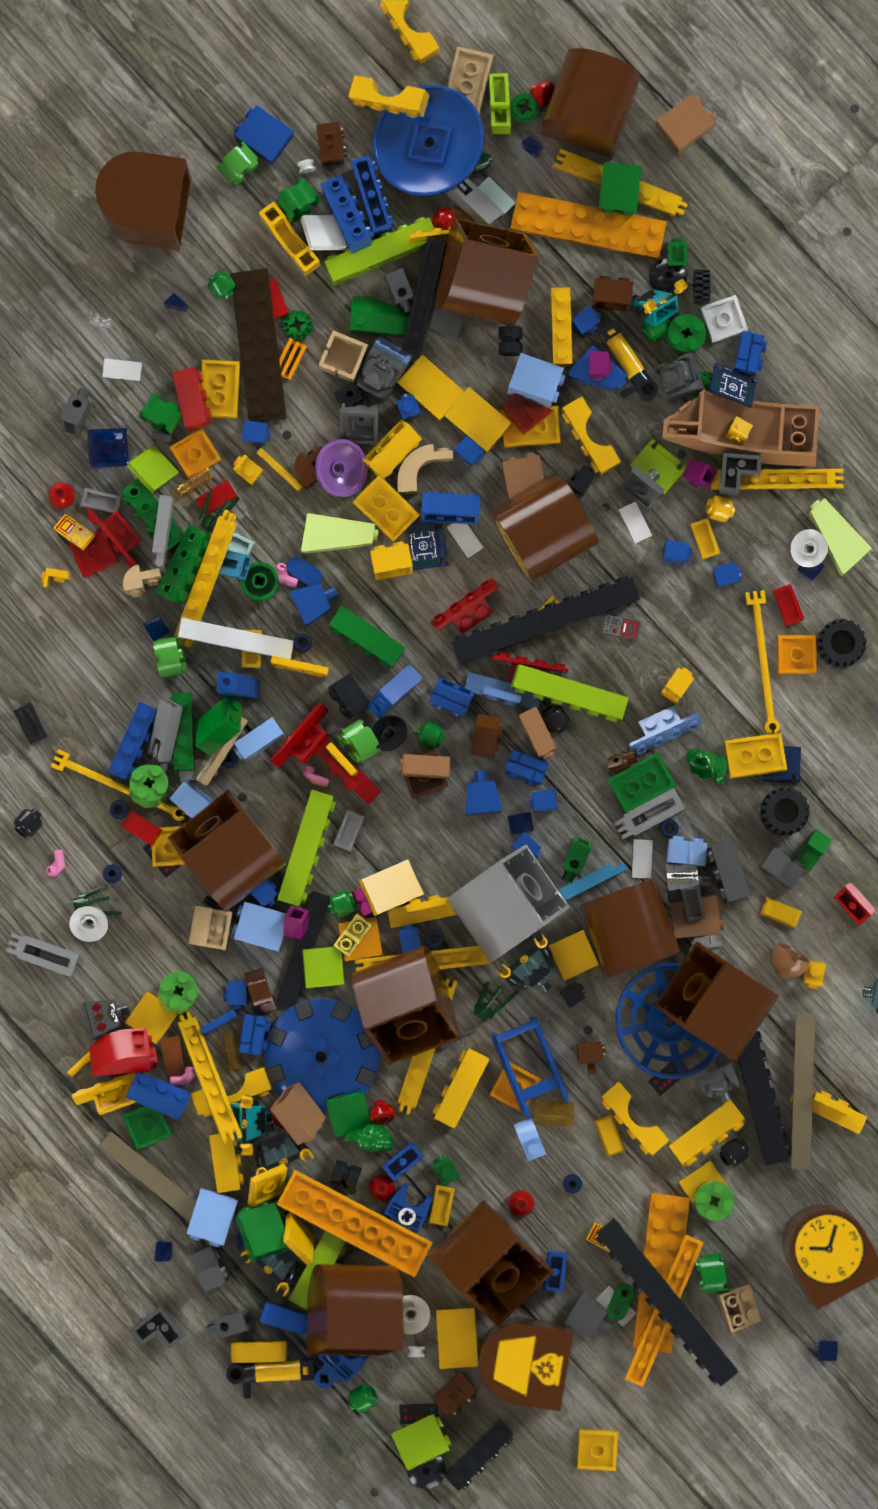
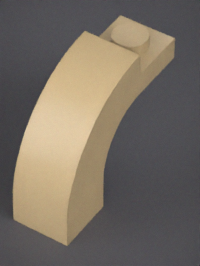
M430 444L410 453L399 470L398 493L400 495L417 494V475L421 468L432 462L453 461V450L449 451V448H439L434 452L433 444Z

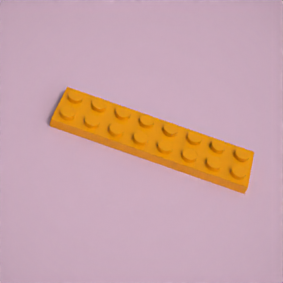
M518 192L510 230L659 260L667 221L637 215H624L622 212L617 211L605 213L602 208Z
M294 1170L277 1203L278 1206L378 1259L396 1266L397 1269L414 1278L433 1243L297 1170Z
M651 1193L644 1255L666 1281L686 1234L690 1198ZM643 1291L639 1293L632 1347L634 1349L638 1348L654 1310L646 1302L647 1296ZM670 1324L658 1352H672L674 1335L670 1331L672 1329Z

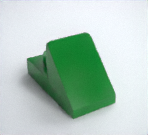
M816 829L795 860L811 871L821 855L825 853L832 839Z

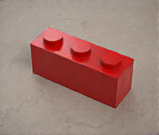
M195 367L173 372L185 428L191 431L211 425L212 412L209 407L207 408L206 401L208 400V395L202 386V382H204L202 372Z

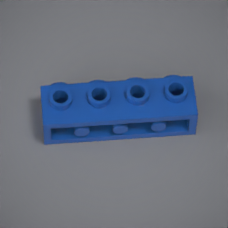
M369 155L351 160V167L373 236L377 237L385 232H392L394 221L392 215L387 214L386 208L389 206L386 197H382L380 190H383L381 180L376 179L375 172H377L375 162L370 160Z
M339 175L320 183L325 199L351 254L371 246L373 233L370 227H366L364 224L366 219L362 210L359 212L357 210L359 204L355 195L351 196L349 193L351 187L348 180L344 181L342 176Z
M139 702L108 770L109 773L128 781L132 772L136 770V767H134L136 761H140L144 753L142 748L145 742L148 743L152 735L150 730L155 723L157 709Z

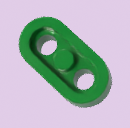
M621 1283L617 1285L607 1307V1315L614 1321L622 1320L629 1309L634 1296V1290L629 1284ZM624 1289L628 1291L626 1297L621 1296V1291ZM614 1308H620L621 1312L619 1315L613 1313Z

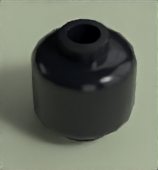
M553 704L542 712L543 722L550 733L558 732L560 734L568 728L567 724L570 719L561 706Z
M24 809L14 820L15 831L24 838L34 836L42 826L41 814L35 809Z
M733 1138L721 1146L719 1156L726 1166L736 1167L748 1158L747 1151L749 1147L745 1141Z

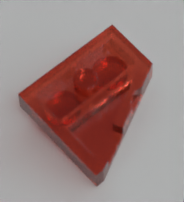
M514 393L500 405L524 435L553 412L552 409H546L538 405L537 402L527 400L524 396Z

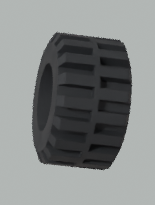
M844 618L829 622L819 633L816 645H818L817 652L821 655L820 658L824 659L827 665L830 664L834 668L852 666L864 655L863 653L866 650L867 638L864 637V630L860 629L861 626L859 624L856 625L854 621H848ZM845 633L850 637L852 649L849 653L844 655L838 654L832 649L831 638L834 634Z
M782 787L773 790L761 803L760 815L762 823L765 824L767 830L769 829L772 831L771 833L778 834L779 836H789L797 833L804 828L810 816V806L806 801L807 798L800 791H796L792 787ZM787 800L795 806L796 816L791 822L782 823L776 819L774 807L779 801Z

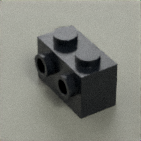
M351 672L328 687L330 697L337 701L341 714L347 717L348 720L368 708L367 705L370 701Z

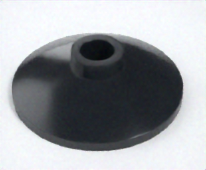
M668 258L655 263L650 271L649 280L654 290L669 292L674 288V283L681 279H684L685 283H687L685 267L683 265L668 266ZM666 273H671V274H672V278H671V279H667V278L665 277V274H666Z
M395 715L384 716L376 721L371 729L379 743L376 748H380L381 751H392L398 748L407 736L405 722Z
M439 1456L410 1471L407 1470V1475L410 1481L419 1488H434L441 1483L445 1476V1462ZM429 1467L430 1472L425 1474L422 1469Z

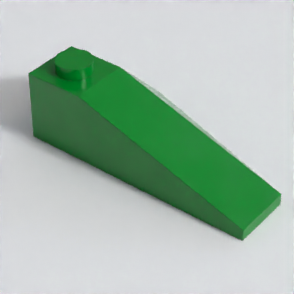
M353 296L350 334L405 337L410 312L403 313L401 308L373 297ZM426 328V332H425L424 339H426L427 328Z

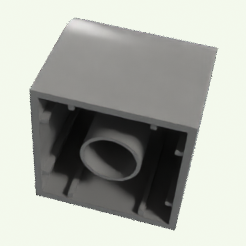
M527 845L504 857L446 899L490 963L570 908Z

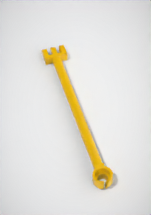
M760 590L761 598H758L757 591H753V599H750L749 592H745L746 606L753 605L767 714L764 730L767 734H772L773 730L769 728V725L773 723L776 725L774 733H777L780 729V724L775 720L760 607V604H766L765 591Z
M60 749L57 750V753L63 755L61 759L54 756L53 760L60 762L58 766L55 763H51L50 767L61 772L67 767L130 796L128 786L68 760L70 754ZM162 802L156 807L172 814L176 821L186 819L184 816H176V811L182 810L178 806L173 807Z

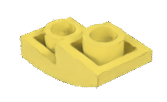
M357 913L333 946L349 957L373 923Z

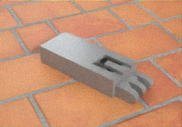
M468 178L456 188L445 193L476 223L493 226L504 214Z
M160 495L152 548V553L157 555L156 565L159 569L165 567L174 505L173 497Z
M170 699L159 700L148 754L153 755L151 765L160 766L165 773L167 772L169 762H171L183 709Z
M672 788L624 814V818L614 822L613 826L616 827L622 824L623 827L616 831L619 834L625 830L626 834L620 837L621 840H624L631 835L636 836L681 812L685 807L675 789ZM643 813L647 821L635 826L642 822L640 817L634 821L632 819Z
M11 933L10 937L17 939V942L9 940L8 944L15 946L13 950L6 947V952L17 955V958L60 974L69 977L73 976L80 954L27 935L22 937ZM29 945L41 949L39 957L26 953L27 951L35 953L36 949L29 947Z

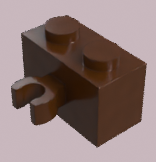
M339 122L316 124L322 166L344 163V157H347L346 145L342 146L341 139L345 138L344 127H340Z
M478 714L471 755L494 758V752H499L501 740H497V737H501L503 726L499 725L500 717Z
M601 1041L577 1043L578 1063H587L588 1076L596 1075L595 1062L603 1061V1057H606L605 1045H601Z
M461 1371L434 1394L432 1399L446 1416L450 1414L454 1416L462 1409L460 1407L461 1404L465 1401L469 1403L477 1396L475 1394L477 1388Z

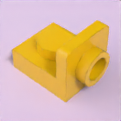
M736 416L725 437L732 443L742 446L747 440L753 425Z
M245 454L243 457L239 456L233 463V466H235L233 468L234 472L250 485H253L264 471Z
M46 568V571L42 572L41 583H43L44 588L49 589L51 578H53L54 582L64 583L65 580L70 581L71 573L69 571Z
M810 961L809 967L804 972L802 983H806V987L818 989V986L823 987L826 964Z

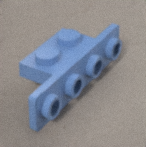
M471 672L468 673L465 688L475 692V694L486 696V700L493 702L501 700L504 701L505 705L515 707L517 704L528 708H539L540 700L533 698V694L527 692L525 695L515 693V689L510 688L511 683Z
M672 706L639 721V726L645 736L629 743L630 751H634L635 755L643 754L653 747L660 746L664 742L697 729L702 725L699 713L697 712L680 720Z

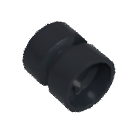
M498 327V339L501 340L498 343V355L520 356L523 353V343L520 342L523 339V327Z
M337 1159L329 1183L336 1186L342 1184L345 1189L355 1191L362 1168L355 1165L349 1167L347 1162Z

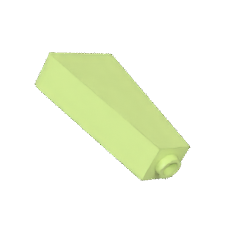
M825 498L821 502L817 500L810 506L812 510L809 515L817 531L826 539L828 553L839 574L843 576L872 548Z
M307 513L301 552L308 554L373 545V540L377 541L379 530L375 529L376 526L372 523Z

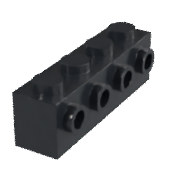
M498 1419L445 1473V1478L458 1491L461 1488L465 1490L472 1483L470 1479L475 1474L479 1476L486 1468L484 1465L489 1460L492 1462L500 1454L498 1450L502 1446L506 1448L513 1441V1432Z

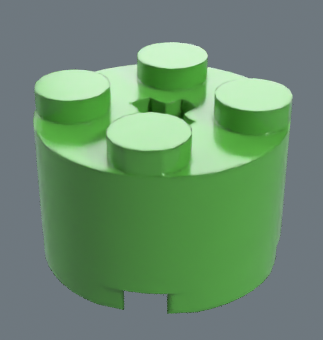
M241 142V148L237 145L222 159L223 163L221 166L219 164L216 166L218 171L231 185L233 183L236 186L245 179L244 174L247 171L252 173L259 166L257 162L259 158L244 142Z
M174 636L153 641L160 677L188 673L187 664L183 662V660H186V653L184 649L180 648L182 646L181 638Z
M361 719L341 730L339 736L336 737L338 743L347 750L348 753L346 755L350 762L356 761L358 764L363 763L380 752V748H376L379 743L374 733L368 726L364 727L362 725L364 721Z
M158 765L138 767L132 772L130 777L129 794L131 799L144 808L159 806L165 799L168 791L166 773Z
M186 972L168 974L162 980L158 990L160 1005L164 1010L174 1014H182L189 1011L198 995V987L195 980ZM175 990L181 991V996L178 994L174 995Z
M715 1180L705 1181L696 1189L693 1201L697 1212L704 1218L712 1221L722 1220L734 1208L733 1193L722 1182ZM711 1196L718 1197L716 1205L713 1203L709 1204Z

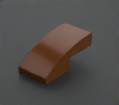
M180 1036L160 1039L166 1076L171 1077L185 1074Z

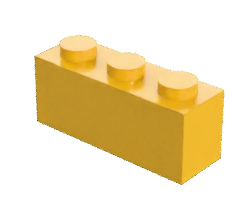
M401 419L362 461L376 476L380 475L384 479L392 474L393 469L405 460L411 450L418 447L422 438L407 422Z
M219 1133L209 1135L217 1193L241 1190V1185H244L243 1173L239 1174L238 1166H242L241 1156L236 1153V1147L239 1146V1142L230 1141L229 1136L225 1135L227 1143L223 1144Z

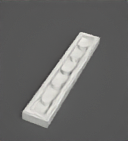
M181 618L178 631L179 638L291 659L294 643L292 640Z

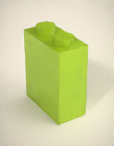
M432 1414L391 1434L408 1471L451 1451L449 1446L452 1443L448 1434L444 1436L441 1428L444 1425L440 1417L436 1418Z

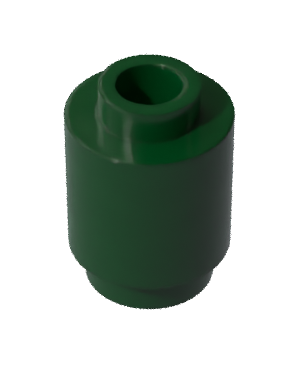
M482 151L480 160L471 174H477L491 167L490 162L493 160L488 151Z

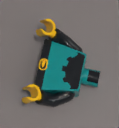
M684 279L674 283V288L669 292L652 289L641 296L634 295L631 304L634 306L636 318L640 322L644 321L656 327L679 312L678 296L688 287Z
M250 1095L241 1096V1103H230L242 1134V1138L238 1139L236 1133H233L234 1141L242 1142L240 1144L242 1148L241 1156L253 1154L252 1144L259 1136L265 1134L266 1123L272 1121V1113L266 1111L265 1106L259 1105V1101Z

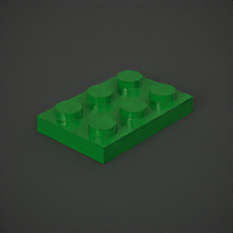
M658 752L607 780L625 814L676 786Z

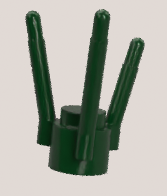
M208 492L199 520L202 521L201 527L213 533L218 517L222 516L221 514L230 500L227 499L215 516L211 513L206 516L211 492ZM236 497L226 510L231 511L240 498Z
M107 885L84 894H79L78 898H73L75 911L80 907L91 906L93 903L109 900V896L91 900L88 897L106 889ZM102 911L105 915L122 914L120 911Z
M487 981L474 1006L475 1011L473 1014L484 1022L488 1018L492 1019L501 1008L518 994V991H515L491 1011L493 1008L490 1005L498 996L502 987H498L487 1003H482L490 984Z

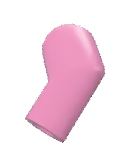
M284 563L277 564L275 570L280 583L296 588L299 579L289 576Z
M306 766L303 776L312 784L326 788L329 779L315 775V768Z
M63 849L54 851L55 861L46 868L47 875L55 877L65 868Z
M186 1067L185 1074L182 1076H171V1085H188L196 1077L194 1067Z

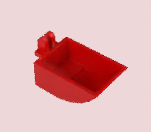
M147 1028L123 1029L109 1033L95 1041L89 1047L92 1076L151 1072V1069H156V1047L150 1048L152 1047V1036L148 1035Z

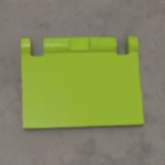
M652 438L631 463L630 467L636 466L646 475L650 469L656 470L652 477L657 472L659 473L660 478L656 480V483L665 489L663 492L665 495L684 473L687 466L684 465L681 470H678L677 467L681 461L660 444L653 449L651 446L656 440Z

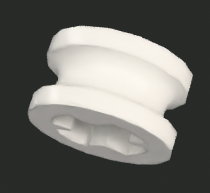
M313 159L298 162V167L301 168L299 170L300 174L316 170V167L313 166Z
M404 1208L399 1212L398 1219L403 1225H411L415 1221L416 1215L412 1209ZM404 1211H410L409 1214L412 1213L413 1218L409 1219L410 1222H404L405 1219L402 1220L401 1215H404Z
M408 1346L410 1350L408 1357H425L423 1353L425 1346Z

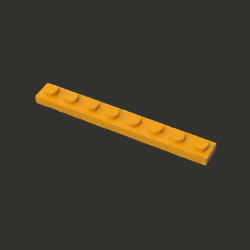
M686 1234L666 1279V1282L679 1298H681L704 1243ZM656 1307L652 1312L625 1376V1380L642 1387L669 1326L668 1322L664 1324L659 1318L658 1314L660 1312Z

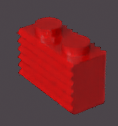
M851 882L834 896V899H837V902H839V905H842L844 911H847V914H850V917L855 922H858L857 925L863 924L877 911Z

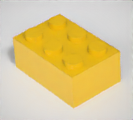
M403 541L393 543L392 547L385 548V545L373 547L374 550L370 551L376 581L413 574L409 545L404 544Z

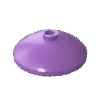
M339 439L327 443L320 450L315 465L316 476L322 488L329 494L337 497L351 496L364 485L368 475V467L362 461L365 454L357 444L349 440Z

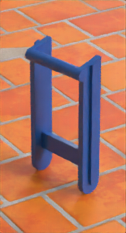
M532 1016L529 1017L530 1022L499 1035L494 1032L490 1033L518 1105L526 1119L531 1118L525 1101L555 1088H558L564 1103L569 1102L568 1092L537 1017ZM533 1029L553 1077L520 1090L501 1042Z

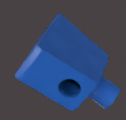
M321 584L290 592L306 627L330 612L329 602L339 598L334 587L323 591Z
M486 770L474 771L475 782L468 783L465 814L502 812L495 781H487Z

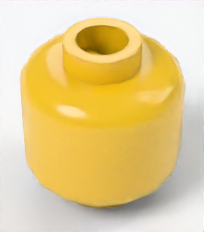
M715 495L712 499H708L705 512L710 519L726 522L730 517H733L735 507L731 499Z

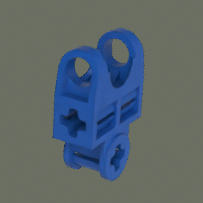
M404 1183L392 1197L384 1214L391 1217V1220L395 1223L418 1232L428 1214L432 1197L428 1195L424 1203L421 1202L418 1206H411L406 1201L407 1193H405L409 1184ZM390 1207L399 1211L404 1208L412 1209L416 1215L415 1220L419 1221V1223L414 1221L411 1225H403L398 1219L399 1212ZM404 1211V1215H401L402 1220L405 1219L404 1222H410V1218L406 1217L407 1215L413 1218L412 1213L409 1214L410 1211Z
M318 1355V1358L324 1364L315 1374L316 1385L323 1389L329 1388L338 1378L347 1384L359 1372L368 1356L349 1358L346 1355ZM340 1366H342L350 1375H348ZM320 1374H323V1375L328 1374V1375H329V1376H328V1380H329V1381H328V1382H326V1381L321 1382V1381H320V1379H321Z

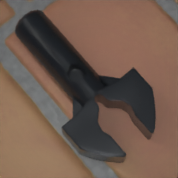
M209 896L205 897V904L214 909L223 910L214 899ZM236 906L230 909L235 914L238 913Z

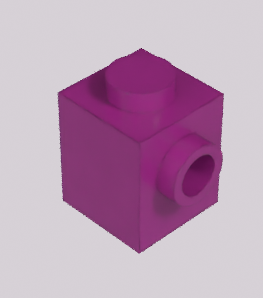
M590 351L589 377H593L595 381H603L604 378H608V373H612L613 361H609V352Z
M690 459L682 476L688 480L689 485L695 488L699 486L710 488L717 471L706 463Z
M291 906L284 917V935L302 940L309 925V910Z

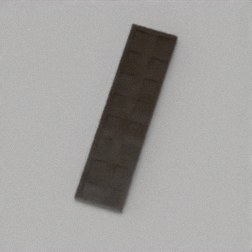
M268 268L230 273L231 278L236 284L233 289V301L248 420L264 422L286 419L287 413Z

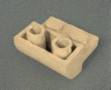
M139 565L131 567L123 579L125 593L131 595L132 598L142 596V593L146 592L145 584H148V586L160 584L159 581L163 578L162 572L159 568L142 572Z
M195 906L188 944L226 950L233 912Z
M750 1284L717 1294L728 1333H733L747 1328L749 1325L761 1322Z

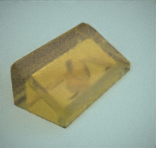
M536 1100L535 1124L573 1126L574 1103Z

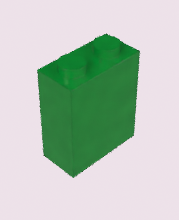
M611 162L603 163L599 208H603V212L614 213V210H622L624 215H633V212L638 211L642 166Z
M227 695L197 720V748L211 756L241 731L242 705L237 700Z
M269 1202L259 1204L257 1208L251 1209V1207L240 1210L235 1219L250 1262L283 1253L289 1249L284 1243L285 1229L276 1203L269 1204Z

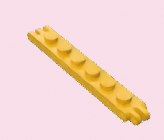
M559 149L558 153L565 157L556 156L555 160L562 164L554 163L552 167L601 187L603 165ZM641 181L640 203L675 216L676 213L684 215L685 211L680 209L679 206L687 208L688 204L681 201L682 197Z
M761 469L759 478L741 477L740 490L843 489L844 484H836V481H844V477L836 476V474L844 473V469ZM716 470L717 473L710 486V490H719L720 470Z
M225 510L223 515L217 519L181 618L201 622L237 526L235 523L236 514ZM180 621L174 636H178ZM181 638L182 644H185L187 647H190L194 641Z
M479 946L431 951L440 970L491 964ZM397 955L357 959L355 964L363 963V967H355V969L359 971Z
M446 978L445 983L452 1000L458 981L454 980L452 987L448 986L450 978ZM436 1048L412 1057L397 1104H400L398 1112L402 1113L404 1106L408 1107L406 1115H410L411 1109H416Z
M190 1011L185 1012L187 1017L185 1020L183 1014H178L180 1022H177L179 1031L223 1144L227 1143L225 1135L229 1136L230 1141L235 1140L234 1132L238 1139L242 1138L241 1131L196 1016L192 1017Z

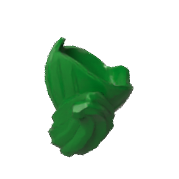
M696 748L690 749L687 752L686 757L688 763H690L691 773L698 775L703 780L711 779L714 775L718 784H725L724 776L727 771V761L723 756H714L708 751Z
M366 1124L360 1130L354 1129L350 1131L344 1141H354L360 1148H364L368 1152H386L392 1149L393 1135L382 1125Z

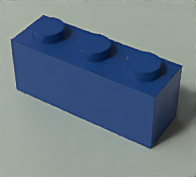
M433 491L423 492L421 522L479 525L480 495L472 493L464 495L452 492L447 494Z
M140 1072L135 1074L125 1098L179 1120L186 1108L191 1093Z

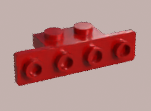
M89 508L87 510L89 513L87 518L93 525L97 523L101 527L99 532L105 539L110 538L114 544L111 546L118 554L123 553L126 557L124 559L125 563L130 568L138 565L128 554V551L142 539L120 513L116 511L102 523Z
M493 579L484 581L479 588L468 592L462 600L451 604L445 612L437 614L430 622L431 625L438 631L453 620L461 634H464L493 613L484 598L498 589L499 585Z
M497 652V655H493L492 658L494 661L511 664L508 677L509 683H512L516 666L519 664L546 673L554 671L568 674L569 668H565V664L554 663V666L547 665L546 661L539 659L531 662L527 661L528 658L523 656H516V659L509 658V654Z
M320 702L314 706L309 715L298 724L296 730L286 738L283 745L273 753L270 761L280 768L293 755L305 764L329 737L324 730L317 726L329 710Z
M326 739L315 753L329 766L327 770L334 777L338 775L343 780L341 784L348 791L352 789L367 804H370L381 793V790L352 762L350 763L357 770L358 774L355 777H351L327 751L326 746L331 741Z

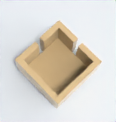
M332 331L326 346L327 350H324L319 362V370L334 376L338 373L339 378L355 383V379L369 350L368 344Z

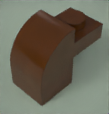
M322 446L319 448L314 447L310 450L307 458L302 452L296 458L294 465L295 473L299 482L306 490L318 482L313 465L316 464V459L323 448Z
M263 967L244 973L258 1015L277 1010Z

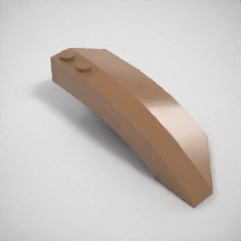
M704 389L695 399L689 400L679 408L678 412L664 420L662 439L722 457L723 453L762 456V464L816 467L820 406L753 401L752 407L749 408ZM736 416L753 425L747 440L742 446L732 443L725 437Z

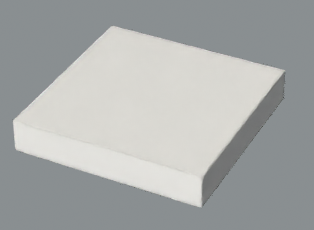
M302 215L300 220L310 250H345L347 247L345 239L333 215Z
M736 295L700 307L712 344L740 335L742 331L748 332Z

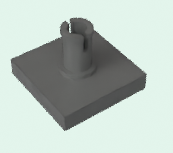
M634 466L619 488L650 511L665 489L656 483V480L660 478L658 472L652 477L656 470L650 469L646 475Z

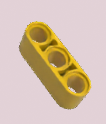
M287 1341L231 1342L232 1363L287 1361Z

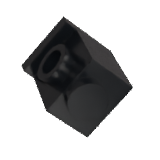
M583 465L580 471L576 470L571 478L573 483H568L570 489L583 497L595 477V474L592 473L593 470Z

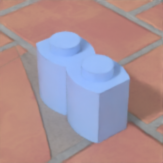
M673 836V839L668 840L666 863L690 864L704 867L706 865L708 843H703L704 839L692 838V841H684V837Z

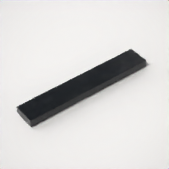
M427 238L402 346L404 351L421 353L446 246L445 241Z
M312 891L307 910H309L308 929L302 940L297 939L277 999L279 1002L291 1006L297 1004L305 979L302 949L315 948L328 908L327 904L330 902V896Z

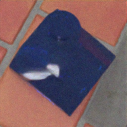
M127 428L88 430L87 444L91 469L127 467L129 463Z

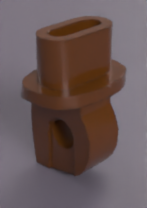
M624 750L622 754L612 755L608 759L609 771L615 772L628 769L631 764L637 763L638 760L634 751L626 753Z

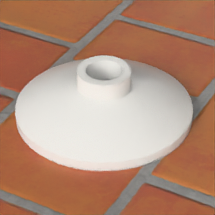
M813 529L799 532L791 543V555L794 561L803 567L810 568L823 562L828 552L826 539L819 531ZM813 546L814 551L810 553L809 547Z
M84 906L73 912L69 925L75 937L82 941L93 942L101 939L106 934L108 919L100 909L93 906ZM87 919H90V920H92L93 922H92V923H88L86 920H87Z
M416 1295L403 1296V1333H419L429 1323V1306L422 1298ZM410 1310L415 1313L412 1318L407 1315V1312Z

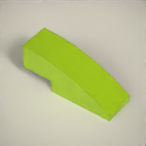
M508 73L489 74L492 135L511 134Z

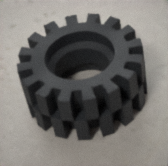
M694 270L693 303L709 304L711 293L710 270Z

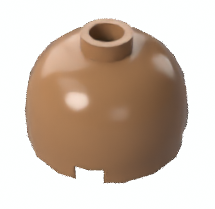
M779 942L771 955L772 965L777 970L776 974L782 978L801 976L809 967L810 960L797 950L795 952L790 949L791 946Z

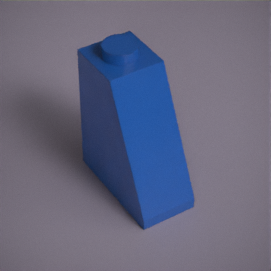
M593 345L567 375L570 380L615 392L617 388L621 390L627 383L625 380L627 374L614 363L612 373H608V378H604L603 381H595L593 377H589L590 351H599Z
M270 1300L266 1302L260 1322L302 1335L306 1334L307 1313Z

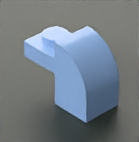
M532 1118L513 1124L528 1161L546 1154Z

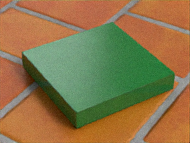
M363 1091L325 1100L335 1137L346 1135L354 1129L360 1130L366 1124H372L369 1119Z
M143 1105L122 1114L136 1150L173 1135L165 1115Z

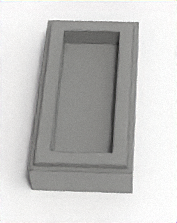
M84 488L80 506L113 514L116 511L119 512L122 496Z
M346 810L333 846L351 852L365 816Z

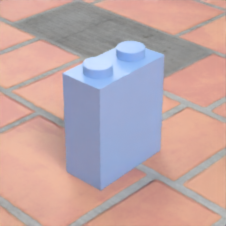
M521 353L507 394L550 408L552 402H557L560 393L557 392L558 385H563L565 375H562L564 368Z
M272 717L234 743L236 746L234 751L241 760L244 758L246 761H249L285 735Z
M244 902V905L239 906L237 916H240L239 923H235L232 934L235 935L234 939L279 952L284 937V917L286 913Z
M201 1188L186 1234H189L190 1238L196 1241H201V1239L208 1240V1244L219 1247L220 1244L224 1245L239 1199Z

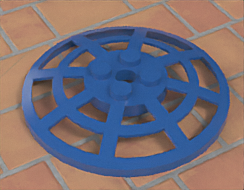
M678 963L657 964L639 972L623 989L616 1009L617 1035L626 1055L641 1070L663 1079H680L695 1075L705 1069L719 1053V1050L690 1033L675 1021H673L670 1027H667L664 1023L667 1015L654 1007L657 1001L649 1005L643 1000L648 993L657 989L659 1000L665 987L670 983V981L663 980V970H678L681 966ZM655 971L656 983L645 988L639 995L631 990L633 984L640 978ZM627 996L634 1002L630 1013V1026L621 1028V1008ZM639 1006L647 1013L645 1023L636 1025V1013ZM648 1031L652 1038L648 1048L641 1041L638 1032ZM623 1035H633L637 1045L645 1053L641 1062L629 1051L624 1042ZM684 1039L693 1043L687 1051L679 1054L677 1043ZM659 1043L669 1045L672 1056L656 1054L655 1051ZM699 1047L709 1053L701 1063L685 1071L681 1060L692 1055ZM651 1058L662 1062H674L677 1073H661L648 1068Z

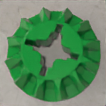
M520 93L513 97L510 102L512 118L519 123H528L535 120L539 114L540 106L536 103L532 94ZM526 101H527V102H528V103H527V105H528L527 108L530 109V110H529V111H525V113H523V115H521L522 112H521V108H519V107H520V106H524V104H526Z
M293 310L283 320V331L287 337L293 340H303L312 332V319L309 314L302 310ZM295 318H297L299 323H304L300 326V332H298L296 327H290L295 324Z

